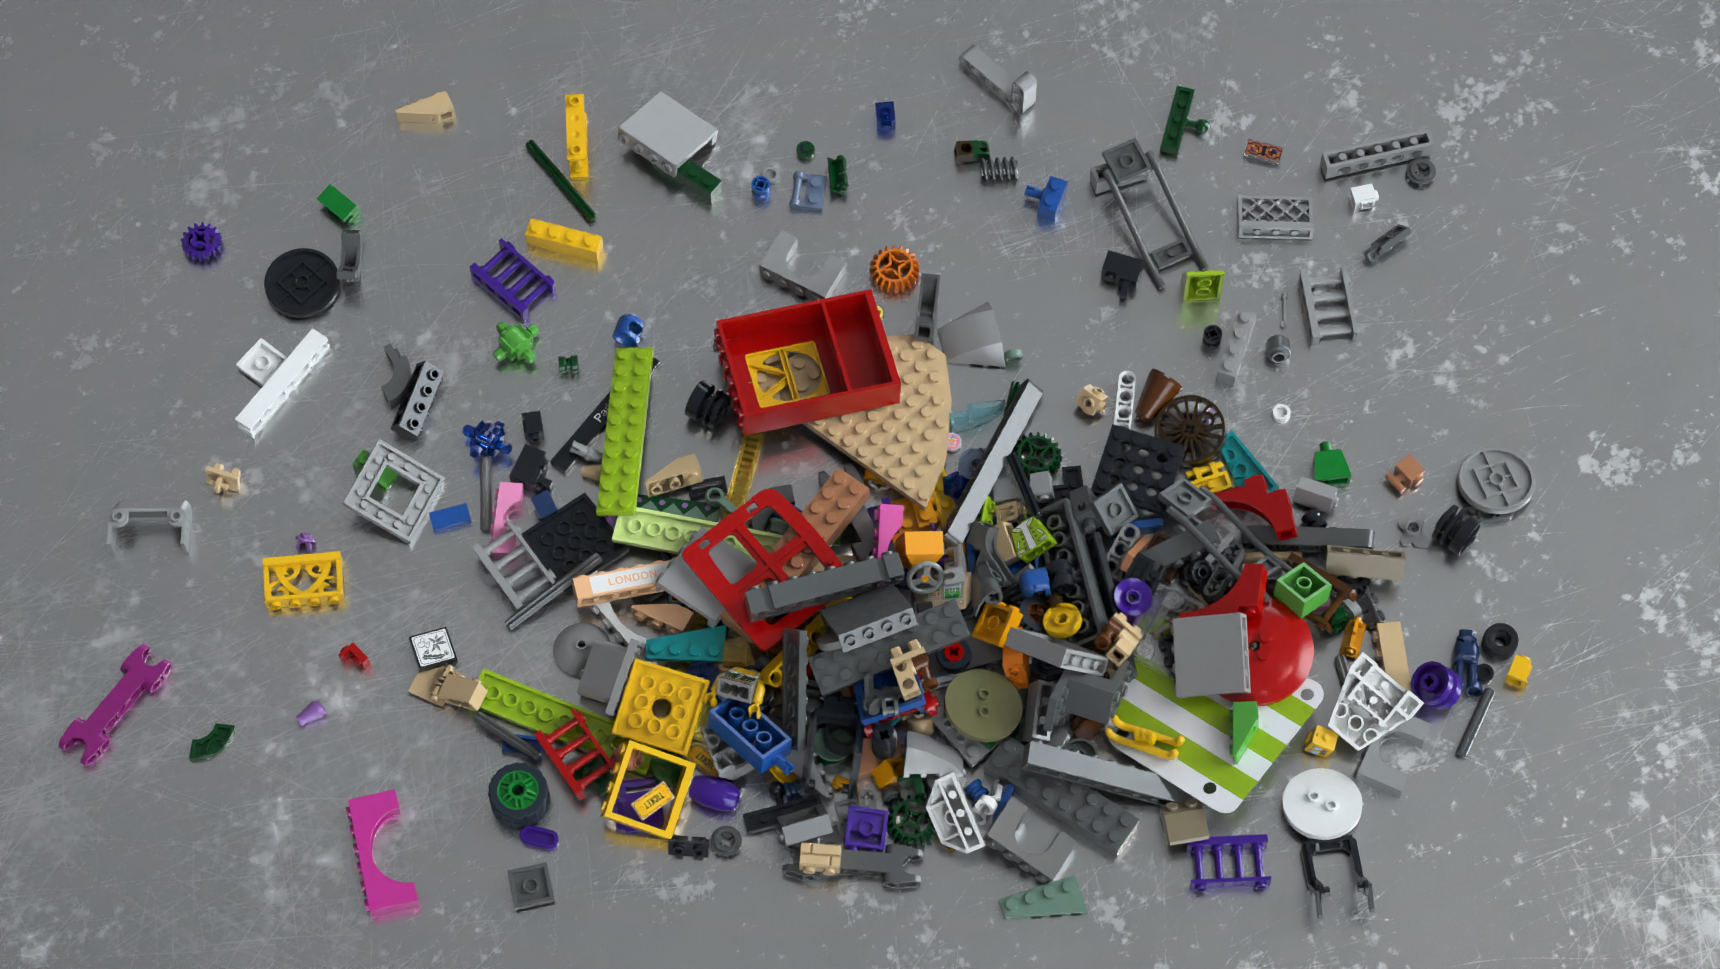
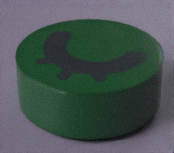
M809 141L800 142L796 148L797 156L802 160H810L815 154L814 145Z

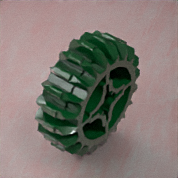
M1039 431L1036 436H1033L1032 432L1029 433V437L1023 435L1022 440L1018 439L1013 448V452L1018 455L1028 480L1032 473L1049 471L1050 475H1055L1057 469L1061 467L1062 450L1059 449L1058 442L1053 443V437L1047 439V434L1040 436ZM1027 449L1028 455L1022 460L1021 454ZM1051 454L1052 460L1046 465L1045 459Z
M908 794L907 800H904L902 797L899 798L900 804L894 801V808L889 807L887 822V828H890L888 834L893 835V841L899 839L900 845L906 842L908 847H910V843H914L915 848L918 847V842L924 846L926 844L925 839L931 842V835H936L937 832L926 809V798L923 797L919 801L918 795L911 799V796ZM912 809H918L920 812H914ZM904 811L905 818L901 820V823L897 824L896 819L898 815ZM925 819H928V826L921 832L920 824L924 823ZM904 831H911L913 834H908Z

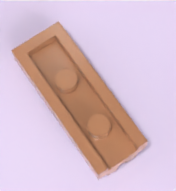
M1146 535L1139 537L1135 546L1126 554L1120 567L1122 571H1128L1137 553L1145 550L1151 538Z

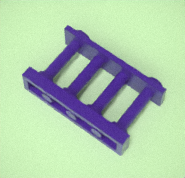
M501 238L499 239L501 250L484 266H478L474 262L469 267L470 273L475 280L525 321L529 317L528 305L546 289L554 294L556 292L555 282L549 275L545 276L519 254L509 241L505 242ZM506 255L514 260L497 277L492 278L489 275L488 271ZM521 266L527 273L510 289H505L502 286V282ZM532 278H535L540 285L524 300L519 301L515 294Z
M1267 834L1209 837L1207 840L1186 843V850L1194 854L1196 879L1191 880L1190 890L1204 892L1207 889L1242 887L1265 889L1267 886H1270L1272 879L1271 876H1264L1262 850L1268 844ZM1244 849L1254 851L1256 877H1244L1242 851ZM1224 850H1232L1234 852L1236 878H1224L1222 852ZM1204 851H1212L1214 853L1216 879H1204L1202 853Z

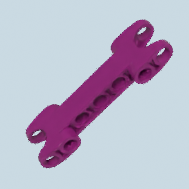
M147 644L137 647L121 665L120 671L125 674L87 720L77 717L70 724L59 741V748L66 751L76 744H84L86 749L83 752L80 763L86 767L94 763L111 743V738L107 736L108 732L145 689L153 693L159 688L169 674L172 662L164 659L157 665L148 666L145 662L151 647Z

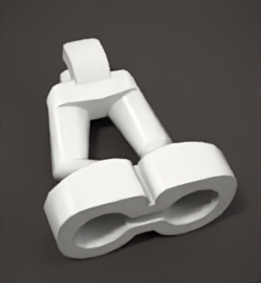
M999 779L993 782L992 790L989 793L990 796L982 795L971 809L979 825H984L988 821L990 815L998 807L997 802L1001 801V796L1007 785L1005 784L1003 787L998 784Z

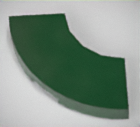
M215 723L213 730L207 736L201 739H193L189 759L193 761L204 760L221 752L231 741L235 733V725Z

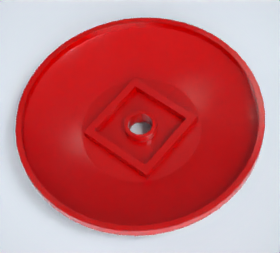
M1270 598L1268 602L1263 603L1262 615L1247 616L1251 693L1219 694V696L1228 701H1257L1258 706L1277 703L1297 691L1310 673L1314 658V644L1306 622L1285 603ZM1257 643L1260 648L1257 651H1253L1249 648V645Z

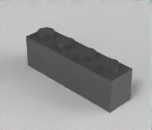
M1210 519L1195 526L1216 549L1219 547L1221 540ZM1186 530L1141 552V554L1156 561L1152 569L1158 571L1160 565L1167 567V570L1171 568L1177 569L1184 565L1185 561L1199 558L1201 553L1207 551V549Z

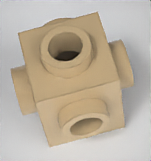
M1089 384L1082 388L1074 403L1082 408L1084 413L1093 416L1104 411L1107 406L1105 402L1108 396L1104 394L1102 389Z

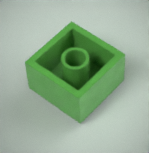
M1303 562L1276 580L1273 596L1285 603L1302 619L1329 600L1332 585Z

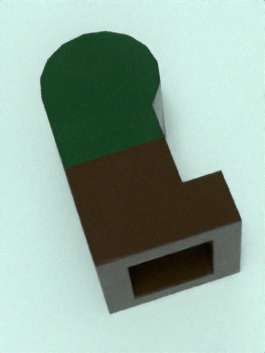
M978 140L956 141L954 147L955 164H963L966 161L980 162L981 158H984L985 161L988 160L990 157L988 142Z

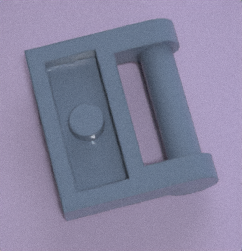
M800 171L794 172V187L789 207L792 209L822 212L827 176L804 174ZM807 182L805 201L803 202L799 200L801 183Z

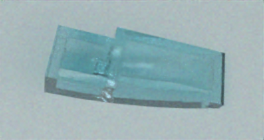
M1005 399L967 403L966 411L949 412L951 433L972 430L997 418L1005 411Z

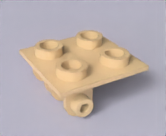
M451 665L423 672L418 671L408 693L444 707L446 702L438 695V692L448 674L456 676L461 673L454 671V667Z

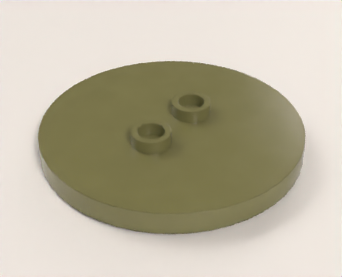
M974 669L959 674L951 681L944 696V710L950 724L960 734L975 741L995 742L1006 738L1016 729L1022 716V700L1015 686L1004 676L990 670Z

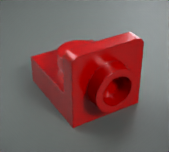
M354 642L344 646L338 655L343 664L351 658L357 667L361 665L366 669L371 665L368 657Z

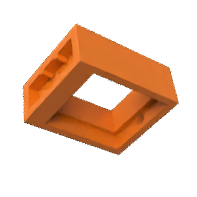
M1003 646V669L1006 678L1016 689L1029 688V655Z

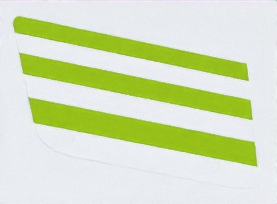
M1150 608L1145 612L1147 616L1139 626L1143 637L1132 650L1138 675L1130 683L1125 684L1128 686L1127 693L1122 698L1120 707H1117L1116 715L1123 722L1177 739L1179 735H1182L1185 741L1182 746H1171L1156 741L1154 745L1156 748L1169 752L1172 749L1178 750V758L1174 760L1142 752L1115 743L1110 739L1109 741L1124 754L1220 813L1233 812L1322 702L1324 696L1323 689L1318 682L1306 678L1301 687L1286 699L1274 704L1258 706L1259 728L1239 763L1235 764L1234 758L1230 757L1229 745H1233V739H1230L1229 728L1233 727V721L1230 722L1229 710H1233V702L1219 695L1186 697V699L1177 697L1174 693V673L1171 676L1170 670L1165 668L1163 661L1165 655L1164 652L1160 653L1158 641H1160L1161 636L1156 639L1151 636V632L1166 624L1170 617L1158 609ZM1171 630L1163 634L1164 638L1171 634ZM1304 689H1311L1314 692L1311 700H1303L1301 698V692ZM1111 718L1105 726V729L1110 727L1115 734L1120 729L1112 723ZM1129 732L1127 738L1135 740L1134 734ZM1208 782L1214 783L1217 787L1216 791L1212 794H1207L1203 790L1204 785Z

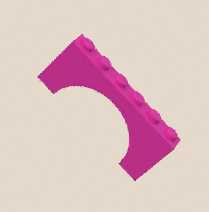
M395 789L349 799V807H346L348 819L352 818L353 825L349 827L351 836L356 838L353 848L355 856L359 855L360 862H357L358 873L363 874L364 880L360 881L362 892L367 894V899L364 900L366 911H370L371 916L375 917L419 907L414 882H398L388 878L377 868L373 861L372 847L378 830L387 820L401 814Z

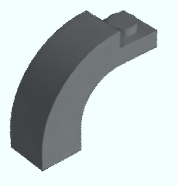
M344 229L341 233L342 252L340 267L337 270V279H340V282H359L363 255V230Z

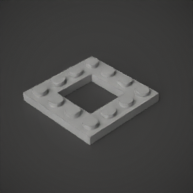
M379 439L342 505L406 543H410L445 477ZM385 467L418 485L402 516L369 497Z

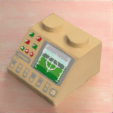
M966 572V581L945 585L943 581L936 591L928 594V601H932L933 607L956 599L959 609H965L972 600L971 572ZM936 574L933 578L938 580L939 575Z

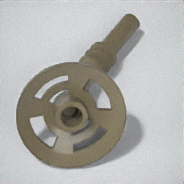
M1190 584L1187 586L1194 600L1192 605L1183 612L1195 611L1213 604L1208 602L1205 595ZM1179 615L1167 620L1166 624L1151 632V636L1156 639L1161 636V633L1168 632L1171 624H1173V619L1179 618Z

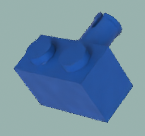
M1050 176L1044 189L1030 184L1027 185L1024 195L1040 200L1037 217L1055 223L1067 193L1068 181Z

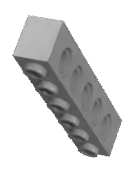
M1429 129L1322 152L1320 165L1325 179L1430 156L1432 155L1434 142Z

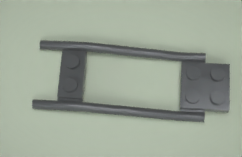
M1135 137L1103 151L1102 156L1109 169L1104 170L1102 174L1116 199L1142 258L1158 288L1162 289L1166 286L1158 270L1191 257L1193 254L1202 270L1207 269L1209 266L1191 234L1152 150L1144 154ZM1154 170L1185 238L1163 246L1149 254L1118 186Z
M1183 477L1159 493L1158 499L1169 507L1167 513L1179 521L1237 581L1241 573L1188 520L1211 505V503L1265 556L1254 564H1264L1268 572L1267 580L1280 572L1281 569L1285 573L1293 569L1273 554L1215 494L1203 485L1198 489ZM1265 593L1264 602L1266 603L1269 601L1270 596Z

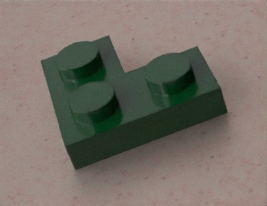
M598 755L574 771L575 774L572 776L575 780H581L604 765L605 761L601 755ZM610 770L592 782L601 797L607 794V785L609 781L613 780Z

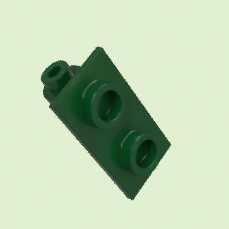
M843 155L837 156L835 160L828 157L830 190L844 196L847 187H849L847 173L844 172L847 170L846 158Z

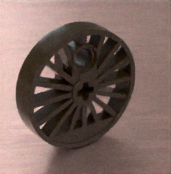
M1184 395L1171 400L1161 409L1155 421L1154 435L1156 438L1173 443L1178 441L1177 444L1179 445L1184 443L1186 448L1180 466L1191 468L1205 465L1218 456L1226 442L1227 426L1221 411L1213 402L1197 395ZM1188 401L1196 402L1192 418L1190 417ZM1185 402L1187 421L1177 404ZM1200 403L1206 404L1207 406L1197 416ZM1174 407L1182 422L1170 414L1168 410ZM1212 408L1216 413L1212 414L1209 410ZM1165 415L1176 424L1163 422L1161 420ZM1220 417L1222 423L1216 424L1215 419ZM1205 419L1212 420L1210 425H1203L1202 422ZM1162 427H1166V428H1170V429H1174V430H1172V431H1165V432H1164V430H1163ZM1191 429L1194 433L1190 434L1187 430ZM1222 429V435L1210 433L1213 430ZM1204 437L1220 441L1218 445L1215 446L1211 442L1206 440ZM1198 440L1213 451L1207 455ZM1190 443L1192 460H1185ZM1194 443L1197 445L1203 458L1196 460Z

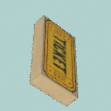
M696 742L689 750L687 757L684 756V759L695 763V767L703 774L719 777L709 751Z
M662 781L632 802L631 806L642 821L675 797L666 783Z

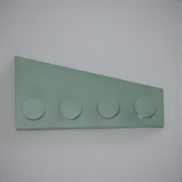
M1075 875L999 899L1005 920L1031 918L1033 916L1050 917V915L1061 914L1062 916L1075 913L1088 914Z

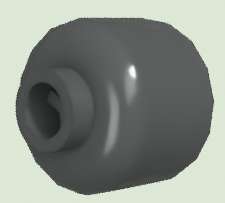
M1274 335L1267 339L1266 354L1268 359L1275 363H1282L1290 357V341L1287 337Z

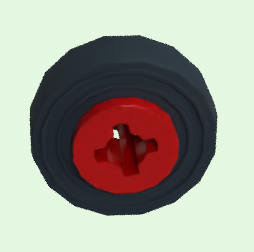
M965 640L936 652L937 661L940 666L950 672H959L965 669L972 658L971 648Z

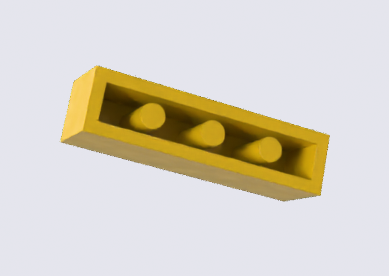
M532 218L525 232L527 245L597 263L603 249L602 236Z

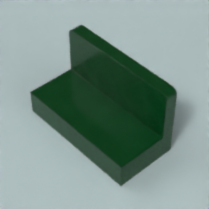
M920 774L910 775L909 778H897L902 788L915 786L916 794L920 799L923 797L929 799L925 779L921 778Z

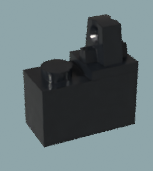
M1108 250L1102 267L1101 278L1108 282H1118V287H1121L1119 298L1127 300L1129 291H1136L1143 271L1144 260Z
M525 444L509 475L510 482L523 483L524 489L533 493L543 488L550 492L553 487V481L547 479L546 475L542 473V470L545 471L549 463L546 452Z

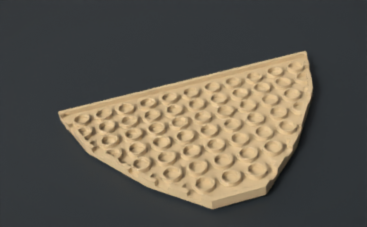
M914 334L886 336L901 381L900 403L803 423V425L925 511L943 471L947 456L952 398L946 355L927 341L914 340ZM799 353L789 358L788 361L799 397L805 398L812 394L819 386L821 371L818 364L812 358ZM781 363L773 366L776 368L783 369ZM767 372L757 373L758 384L764 393L783 378V376ZM788 385L775 394L773 398L781 401L792 400Z

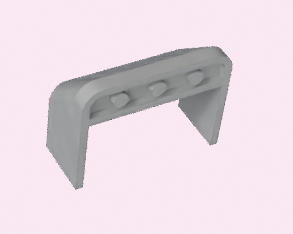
M121 500L110 512L106 544L112 556H116L118 528L125 526L128 521H168L172 527H181L180 544L185 556H189L192 508L188 501Z

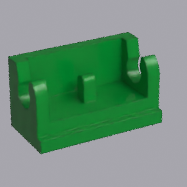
M331 184L317 198L320 203L347 223H350L361 212L356 204Z

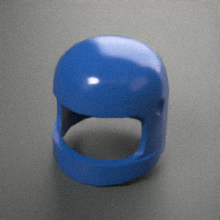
M634 314L620 316L612 334L613 339L622 345L638 347L640 342L638 335L644 329L643 321Z
M1046 567L1028 569L1020 574L1019 587L1024 596L1033 597L1036 591H1043L1044 596L1052 595Z

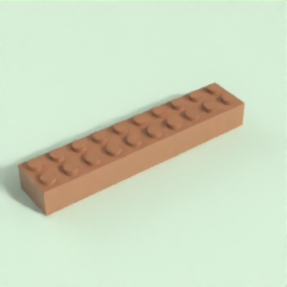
M837 468L801 514L819 533L828 546L831 547L870 498L869 487L840 468ZM790 527L770 553H775L796 537V532ZM805 548L785 563L783 570L789 577H803L807 572L813 570L819 560L810 548ZM765 579L757 586L765 588L767 583L772 582V580ZM724 609L720 614L722 623L754 644ZM775 616L767 617L764 620L770 624Z

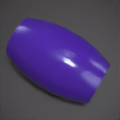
M696 775L689 790V797L705 807L720 811H735L741 795V789L733 783L710 775Z

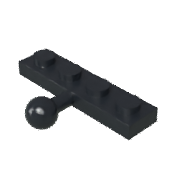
M779 781L772 782L768 787L770 795L775 797L777 805L742 814L747 834L750 835L775 828V824L778 823V816L822 804L820 795L817 794L784 803L782 796L784 792L783 784Z

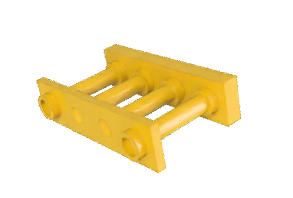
M565 94L567 161H569L570 181L589 180L587 114L584 111V94Z

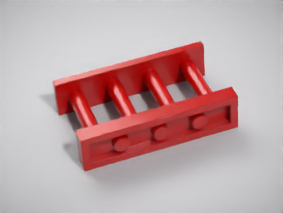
M572 708L570 709L574 717L572 720L549 735L548 733L544 735L541 730L534 735L573 793L581 801L586 797L583 792L586 789L585 786L610 769L613 770L616 761L613 757L609 758L592 735L585 725L587 720L581 711L577 713ZM578 724L585 732L560 750H554L551 746L554 744L553 741ZM590 739L595 748L571 765L567 764L565 766L562 761L564 756ZM598 755L602 756L606 762L604 765L583 779L575 780L572 776L575 774L574 771Z

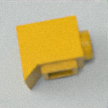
M1516 655L1505 682L1525 690L1528 685L1527 678L1533 665H1530V658Z

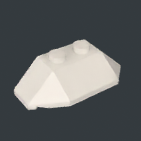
M950 773L935 780L926 809L941 844L966 854L986 846L980 828L955 773Z

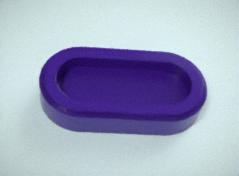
M529 825L523 827L519 834L521 842L529 847L551 851L559 844L558 835L553 830Z

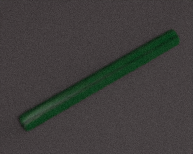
M533 139L526 142V148L589 222L595 220L597 216L594 210Z

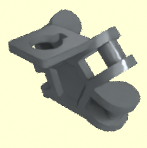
M869 670L865 675V698L862 701V708L868 711L869 714L876 715L882 707L883 717H887L888 714L899 716L898 700H901L903 703L907 702L903 698L900 687L882 686L878 690L874 688L873 670ZM893 702V706L886 707V703Z

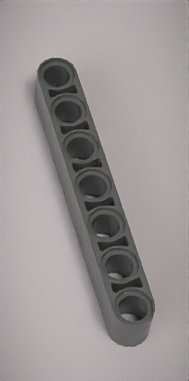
M1246 525L1270 551L1326 552L1327 545L1375 548V531L1371 529L1296 527L1298 537L1279 542L1271 526ZM1241 532L1240 543L1243 545V548L1245 550H1258Z

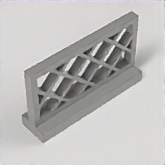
M1238 195V238L1313 240L1312 197ZM1242 202H1250L1252 206L1247 209L1242 205ZM1268 202L1271 206L1265 209L1260 204ZM1287 203L1290 206L1284 210L1279 204ZM1300 203H1308V207L1304 210H1302L1297 205ZM1258 208L1262 213L1256 216L1251 211ZM1274 208L1281 212L1276 217L1270 213ZM1293 208L1299 212L1295 217L1288 213ZM1246 215H1248V216H1250L1253 220H1252V221H1242V218L1245 217ZM1266 215L1271 221H1262L1261 218ZM1283 216H1286L1288 219H1290V221L1283 222L1279 219H1281ZM1304 216L1309 222H1300L1298 219Z

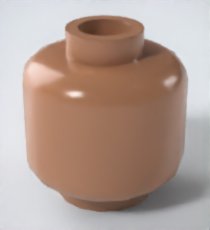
M622 743L618 748L614 749L612 754L616 762H619L621 756L618 753ZM633 749L626 770L633 771L639 768L643 762V753Z

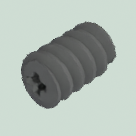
M1013 156L1010 157L1009 162L1006 157H1003L1002 162L999 157H996L995 162L989 157L987 163L984 158H981V179L984 176L986 181H988L989 177L992 176L993 180L996 181L997 175H999L1000 179L1003 180L1004 175H1007L1008 180H1010L1014 174L1015 179L1018 180V160L1015 161Z

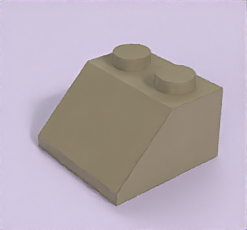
M1188 799L1183 802H1169L1165 805H1160L1162 827L1170 846L1209 839L1204 809L1198 799Z

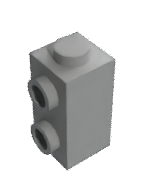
M1301 476L1296 486L1293 502L1313 509L1316 508L1320 512L1329 514L1332 507L1336 508L1339 500V497L1336 496L1338 488Z

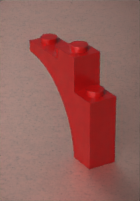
M1263 474L1253 475L1250 478L1244 479L1245 486H1238L1228 491L1214 493L1229 509L1248 511L1263 518L1274 529L1279 542L1298 537L1291 502L1286 489H1277L1269 493ZM1211 503L1213 511H1218L1219 509Z
M1244 564L1238 581L1224 597L1205 608L1180 612L1179 618L1239 612L1250 617L1262 615L1268 575L1264 564Z

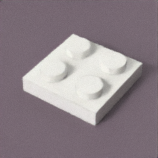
M260 338L239 360L236 367L263 387L287 357Z

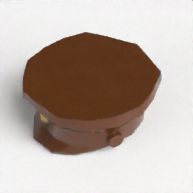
M1077 716L1071 724L1074 739L1083 738L1090 740L1105 724Z

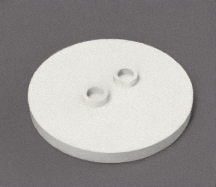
M1325 768L1310 769L1296 775L1287 784L1282 799L1283 813L1288 823L1302 835L1318 840L1335 839L1350 832L1357 825L1361 817L1363 805L1361 793L1350 778L1338 771Z

